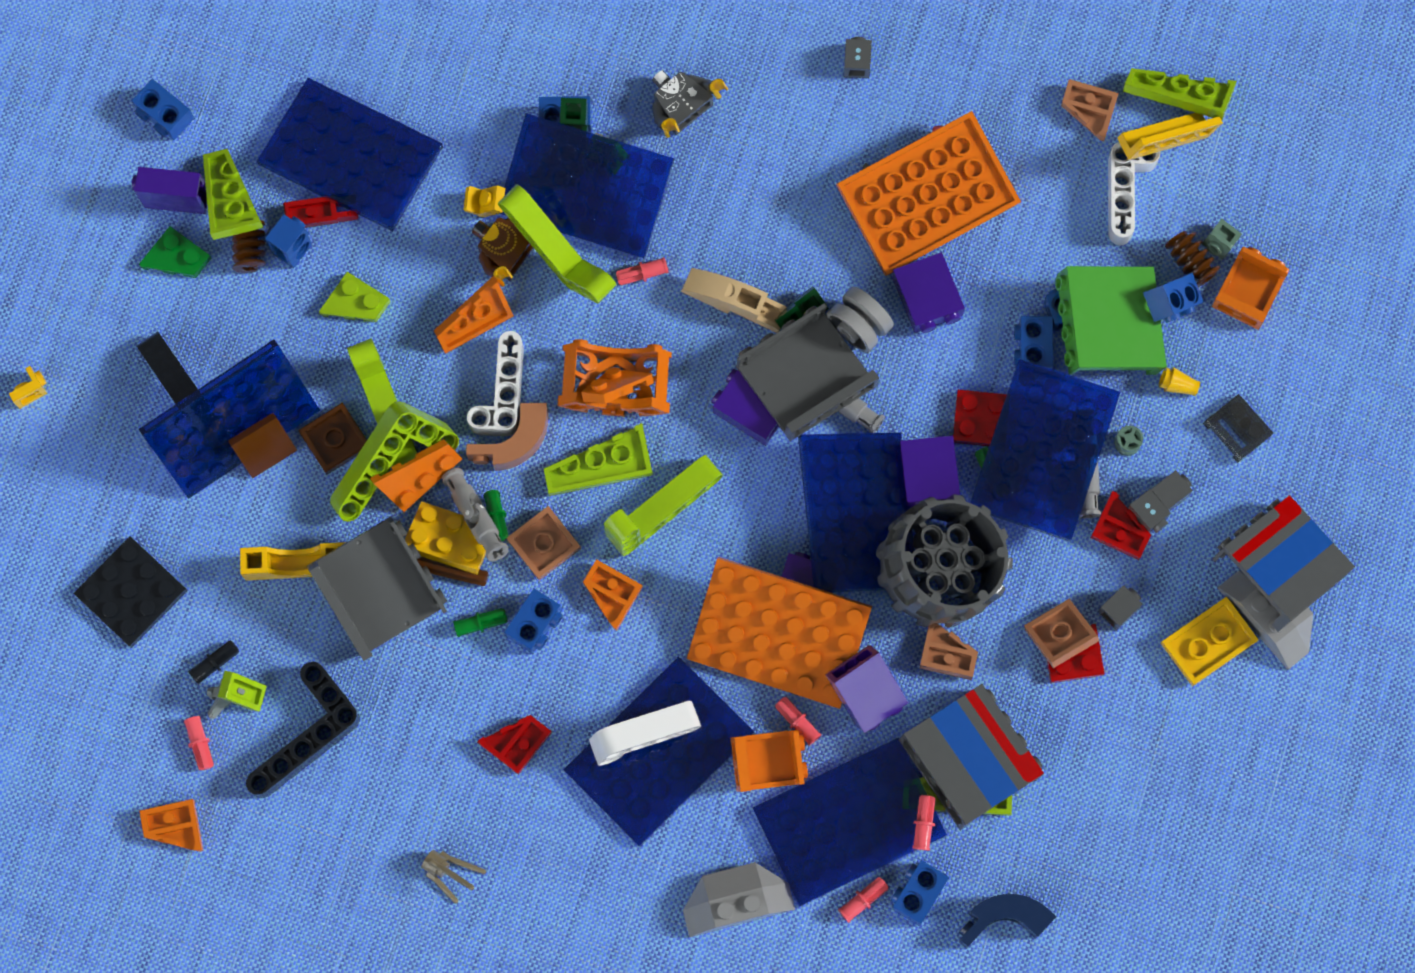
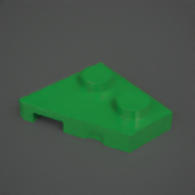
M169 226L139 263V266L143 270H160L167 274H182L185 277L196 278L212 258L200 247Z

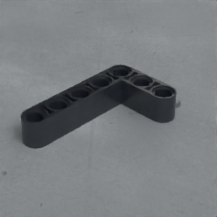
M157 331L136 345L211 456L214 457L231 446L228 442L231 436L160 333Z
M313 661L304 664L300 671V677L326 710L327 714L250 773L246 780V787L258 798H266L273 794L359 725L360 715L326 670L317 662ZM312 670H320L318 680L314 682L308 681V674ZM330 690L337 692L334 701H324L326 692ZM343 712H353V718L350 722H340V716ZM331 728V736L326 740H320L319 732L321 729ZM304 744L309 745V753L305 757H299L297 755L298 748ZM281 761H286L288 763L287 771L283 774H277V764ZM265 778L266 787L261 791H256L254 789L256 780Z

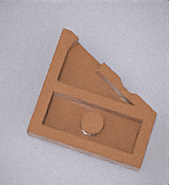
M1069 79L1061 106L1099 140L1104 141L1119 93Z
M934 623L928 626L919 668L972 680L978 652L970 645L964 644L952 631L949 633L938 623Z

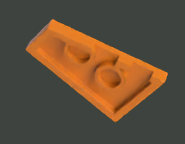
M495 276L490 278L433 330L445 354L514 316Z
M443 439L417 453L411 461L403 465L398 463L391 467L392 471L382 476L377 474L370 479L375 486L405 512L434 486L448 470L456 466L462 460V457Z

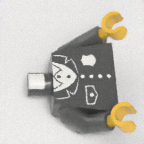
M662 70L652 79L659 88L654 93V103L652 105L654 122L663 130L666 138L670 137V131L677 135L713 106V96L711 94L720 99L722 96L719 91L723 89L727 91L728 87L722 79L712 81L692 74L686 75L683 72H679L671 79Z

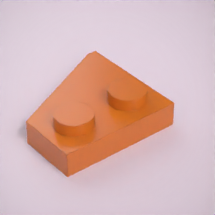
M597 559L583 581L584 586L613 629L617 631L642 590L643 585Z
M190 799L139 811L144 838L198 852L204 851L195 800Z

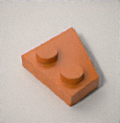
M617 367L610 368L581 392L583 402L606 404L616 400L618 397L633 393V386L636 384L649 386L654 381L652 373L626 371Z

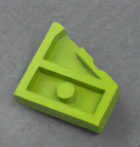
M346 272L319 310V314L323 317L337 316L349 320L362 319L367 322H377L391 300L349 272Z

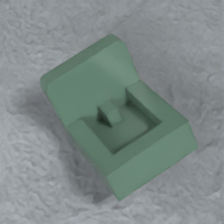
M1221 218L1202 245L1211 254L1223 260L1242 233Z

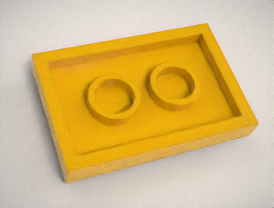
M421 501L405 537L408 546L413 543L422 557L477 575L485 558L486 550L483 545L478 544L464 520V516Z
M1226 596L1164 639L1160 644L1193 687L1258 642L1259 639Z

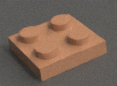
M549 506L506 538L539 581L581 549V546Z
M1070 599L1024 625L1027 634L1053 668L1099 641L1098 635Z

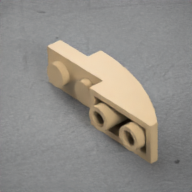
M691 268L681 292L728 314L731 311L775 333L780 331V327L775 322V319L787 308L767 298L768 293L723 275Z

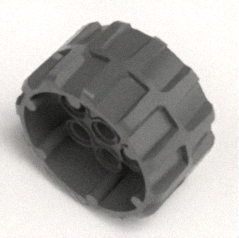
M953 494L944 500L928 497L907 510L888 526L889 533L886 540L877 547L876 556L880 559L881 572L877 577V581L880 587L886 589L894 602L891 607L897 613L903 611L917 619L916 624L919 626L927 627L934 623H945V626L950 628L982 613L986 607L1002 596L1005 591L1002 583L1006 573L1013 569V558H1008L1006 540L1009 536L1005 528L1000 529L998 524L990 516L991 510L984 505L978 507L966 502L962 495ZM927 519L947 522V529L942 531L936 525L927 526L925 521ZM914 529L916 534L913 538V545L916 550L912 553L909 551L905 552L907 535ZM950 533H954L957 536L958 544L952 542ZM924 534L931 536L933 540L932 545L925 541ZM969 539L972 541L974 546H968L967 543ZM965 555H969L973 559V566L966 562ZM940 556L947 559L948 567H944L940 563ZM914 557L922 561V568L916 567ZM981 571L980 586L978 592L974 594L972 589L975 585V579L971 573ZM912 577L920 578L918 586L914 582ZM955 578L962 581L963 590L956 586ZM930 579L934 580L937 583V591L933 590L930 587ZM945 592L949 597L961 598L962 602L957 606L941 603V594Z

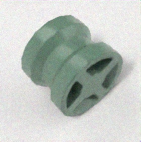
M1129 425L1121 428L1114 441L1117 452L1124 456L1136 454L1142 445L1143 434L1135 426Z

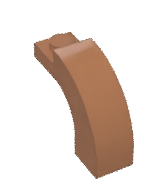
M520 403V422L515 434L508 440L498 444H467L466 455L468 460L479 465L488 464L489 461H493L495 471L511 469L527 461L539 449L545 438L548 427L547 403Z

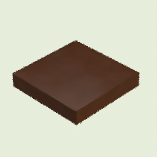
M343 402L298 430L326 475L355 458L367 441Z
M271 413L228 440L252 478H255L297 451L274 413Z

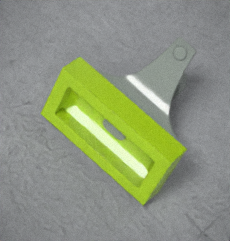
M224 671L220 685L218 687H209L207 690L208 698L215 700L207 713L209 718L215 719L230 703L251 711L260 712L267 686L237 673Z

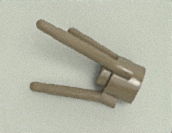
M432 850L426 856L421 868L427 871L426 877L434 881L456 904L458 899L437 876L443 877L446 874L469 890H474V886L449 869L450 863L448 862L481 874H485L486 870L452 857L444 851L438 853Z

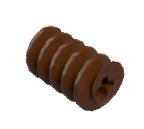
M260 220L261 223H262V225H263V227H264V226H265V222L262 221V220ZM257 229L232 236V241L235 243L232 246V250L235 253L232 256V260L235 263L232 267L233 271L253 273L258 270V267L266 265L264 260L258 259V257L266 255L265 251L258 249V247L265 246V241L258 239L265 236V231Z
M1183 231L1169 240L1165 248L1173 249L1170 253L1172 258L1179 257L1176 262L1177 265L1184 266L1182 270L1184 274L1193 273L1199 288L1216 275L1220 266L1211 267L1210 264L1214 258H1204L1208 252L1207 248L1199 251L1198 248L1202 241H1192L1196 236V232L1187 234L1186 231Z

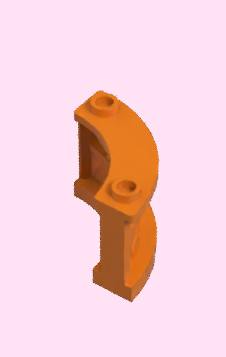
M575 339L573 343L563 345V351H565L562 395L558 396L557 406L587 413L589 409H594V411L602 410V415L624 417L625 411L628 413L637 412L639 416L669 413L670 403L666 402L668 367L669 359L672 358V352L664 350L661 345L657 344L647 345V348L624 349L592 345L583 339ZM577 355L589 359L588 364L580 361L581 368L587 372L586 375L576 370ZM657 360L656 376L653 377L655 398L650 386L636 384L633 386V389L639 388L640 390H634V393L637 395L635 399H629L626 395L606 404L583 402L581 392L591 385L592 381L597 380L596 378L607 369L617 365L626 371L651 373L653 366L645 368L644 363ZM629 361H635V362H636L635 366H634L632 363H630ZM575 377L581 380L576 392H574Z

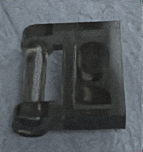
M1239 394L1203 422V425L1208 430L1211 429L1234 455L1232 458L1237 463L1241 462L1274 434ZM1221 419H1223L1230 426V428L1239 436V438L1246 444L1245 447L1241 448L1240 445L1232 438V436L1223 428V426L1219 423Z

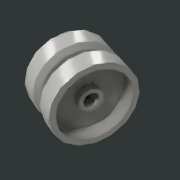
M851 287L843 295V304H835L827 312V318L846 341L858 350L869 353L878 344L877 335L885 336L893 328L894 323L887 311L874 298L862 289Z

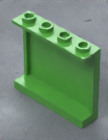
M1067 266L1057 274L1055 286L1057 291H1059L1060 302L1058 311L1060 316H1062L1063 327L1061 336L1062 340L1065 341L1066 353L1064 361L1068 367L1069 375H1073L1079 370H1146V375H1156L1167 367L1161 320L1154 322L1143 292L1156 287L1154 267Z

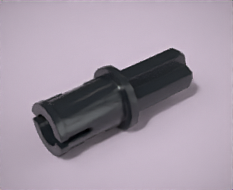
M230 640L211 655L209 653L206 654L207 658L188 672L199 685L216 670L221 671L220 667L239 653V649Z

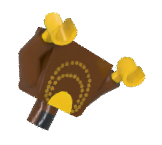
M497 218L491 227L480 220L472 230V234L482 239L478 244V250L480 253L479 261L485 274L491 278L495 276L501 287L505 286L502 280L506 278L510 281L516 271L533 250V247L509 218Z

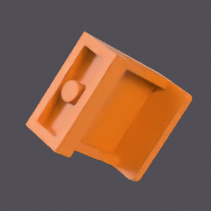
M1242 247L1212 307L1259 330L1290 269L1285 267V264L1280 260H1270L1262 256V253L1255 248Z
M798 730L730 737L736 791L745 792L756 789L805 784L804 778H808V769L806 762H802L801 751L805 750L803 735H799Z

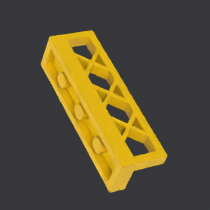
M1192 113L1123 132L1117 139L1128 160L1208 138L1223 122L1220 116L1205 120L1202 114Z

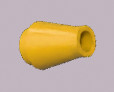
M1166 367L1161 374L1159 387L1163 388L1164 392L1196 396L1200 387V381L1191 378L1175 367L1171 369Z

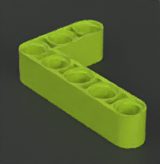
M516 184L498 202L502 211L570 290L599 304L617 285L607 272L583 260L533 198L521 186Z
M372 338L347 347V350L378 424L388 407L392 403L397 402L378 351ZM411 438L403 447L393 466L398 463L403 465L415 458L417 451Z
M398 401L392 403L330 498V504L338 516L347 522L359 517L378 488L370 478L377 474L382 476L389 471L409 438L428 447L444 439L456 450L459 445V438L449 425L405 402Z
M703 455L631 514L627 515L622 509L613 513L604 522L606 537L622 556H627L713 487L723 477V474L707 455Z

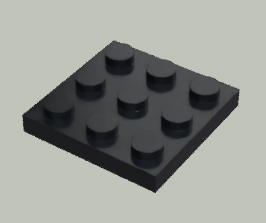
M129 536L73 594L132 648L188 590Z

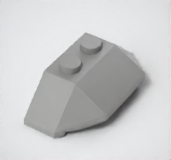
M1237 571L1218 587V590L1224 597H1228L1242 618L1287 670L1309 653L1313 612L1309 608L1305 609L1277 632L1271 623L1281 614L1242 571Z
M754 862L702 876L685 905L683 914L689 937H694L794 911L795 906L789 883Z

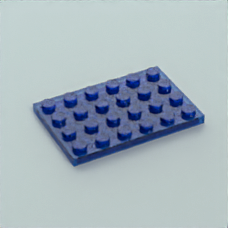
M307 78L257 159V163L259 166L322 197H328L338 202V205L350 211H355L358 215L393 232L441 152L443 144L321 83Z
M525 113L504 186L505 195L517 184L533 198L560 233L646 258L675 158Z
M273 339L139 428V431L189 499L242 463L228 440L271 413L275 414L285 432L288 433L319 412L320 409L277 342Z
M1019 359L970 503L978 507L986 506L991 510L990 516L1071 542L1121 392Z
M901 432L802 434L798 437L815 588L827 592L886 590L880 587L877 581V577L881 574L880 559L876 556L877 547L886 540L889 533L888 526L910 509V506L906 505L899 445L900 441H902ZM910 531L907 535L905 552L909 551L912 553L915 551L913 531ZM912 577L918 586V577Z
M679 656L608 726L686 701H692L701 724L699 729L625 753L618 760L598 766L589 744L563 769L639 847L732 756L730 737L753 735L755 733Z
M899 737L805 782V784L798 785L752 807L799 907L917 851L912 849L916 824L913 823L917 820L919 797L927 795L905 748L900 743ZM935 809L933 815L935 827H932L930 844L947 836Z

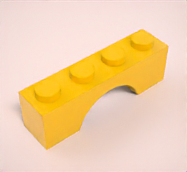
M346 542L320 543L312 548L298 550H282L270 547L240 548V574L246 581L312 577L307 565Z

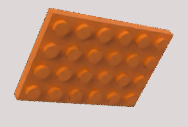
M973 111L836 184L885 276L891 274L893 269L913 262L1021 203Z
M718 557L687 659L840 709L842 702L827 679L826 674L858 653L872 606Z

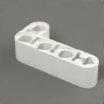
M1117 142L1112 147L1108 159V235L1112 243L1121 246L1131 240L1135 229V172L1146 173L1154 170L1160 158V152L1150 154L1153 157L1151 161H1146L1142 157L1128 160V158L1126 160H1119L1115 154L1125 153L1120 143ZM1119 177L1124 178L1127 184L1120 185L1115 179ZM1123 202L1128 208L1121 210L1117 208L1115 203ZM1123 220V232L1125 234H1122L1120 229H1118L1120 221Z
M506 331L500 336L498 341L494 406H474L468 411L467 422L471 431L477 435L511 436L518 429L524 347L520 335L514 331ZM510 342H515V345L512 347L513 357L509 356L507 348L510 346ZM512 366L516 368V372L510 376L503 374V370L506 367ZM505 392H513L515 394L510 401L502 400L501 396ZM477 416H485L487 418L482 425H475L473 420ZM504 417L513 419L512 423L505 427L499 424L500 420Z
M686 701L605 727L597 731L589 739L597 764L601 766L618 760L625 753L695 731L701 727L692 701Z

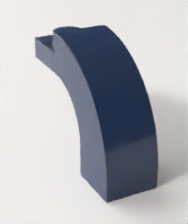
M1018 894L997 895L979 903L969 912V915L976 922L973 924L969 921L960 930L959 933L962 937L958 942L967 949L987 926L1002 920L1019 924L1036 939L1057 916L1043 904L1030 897Z

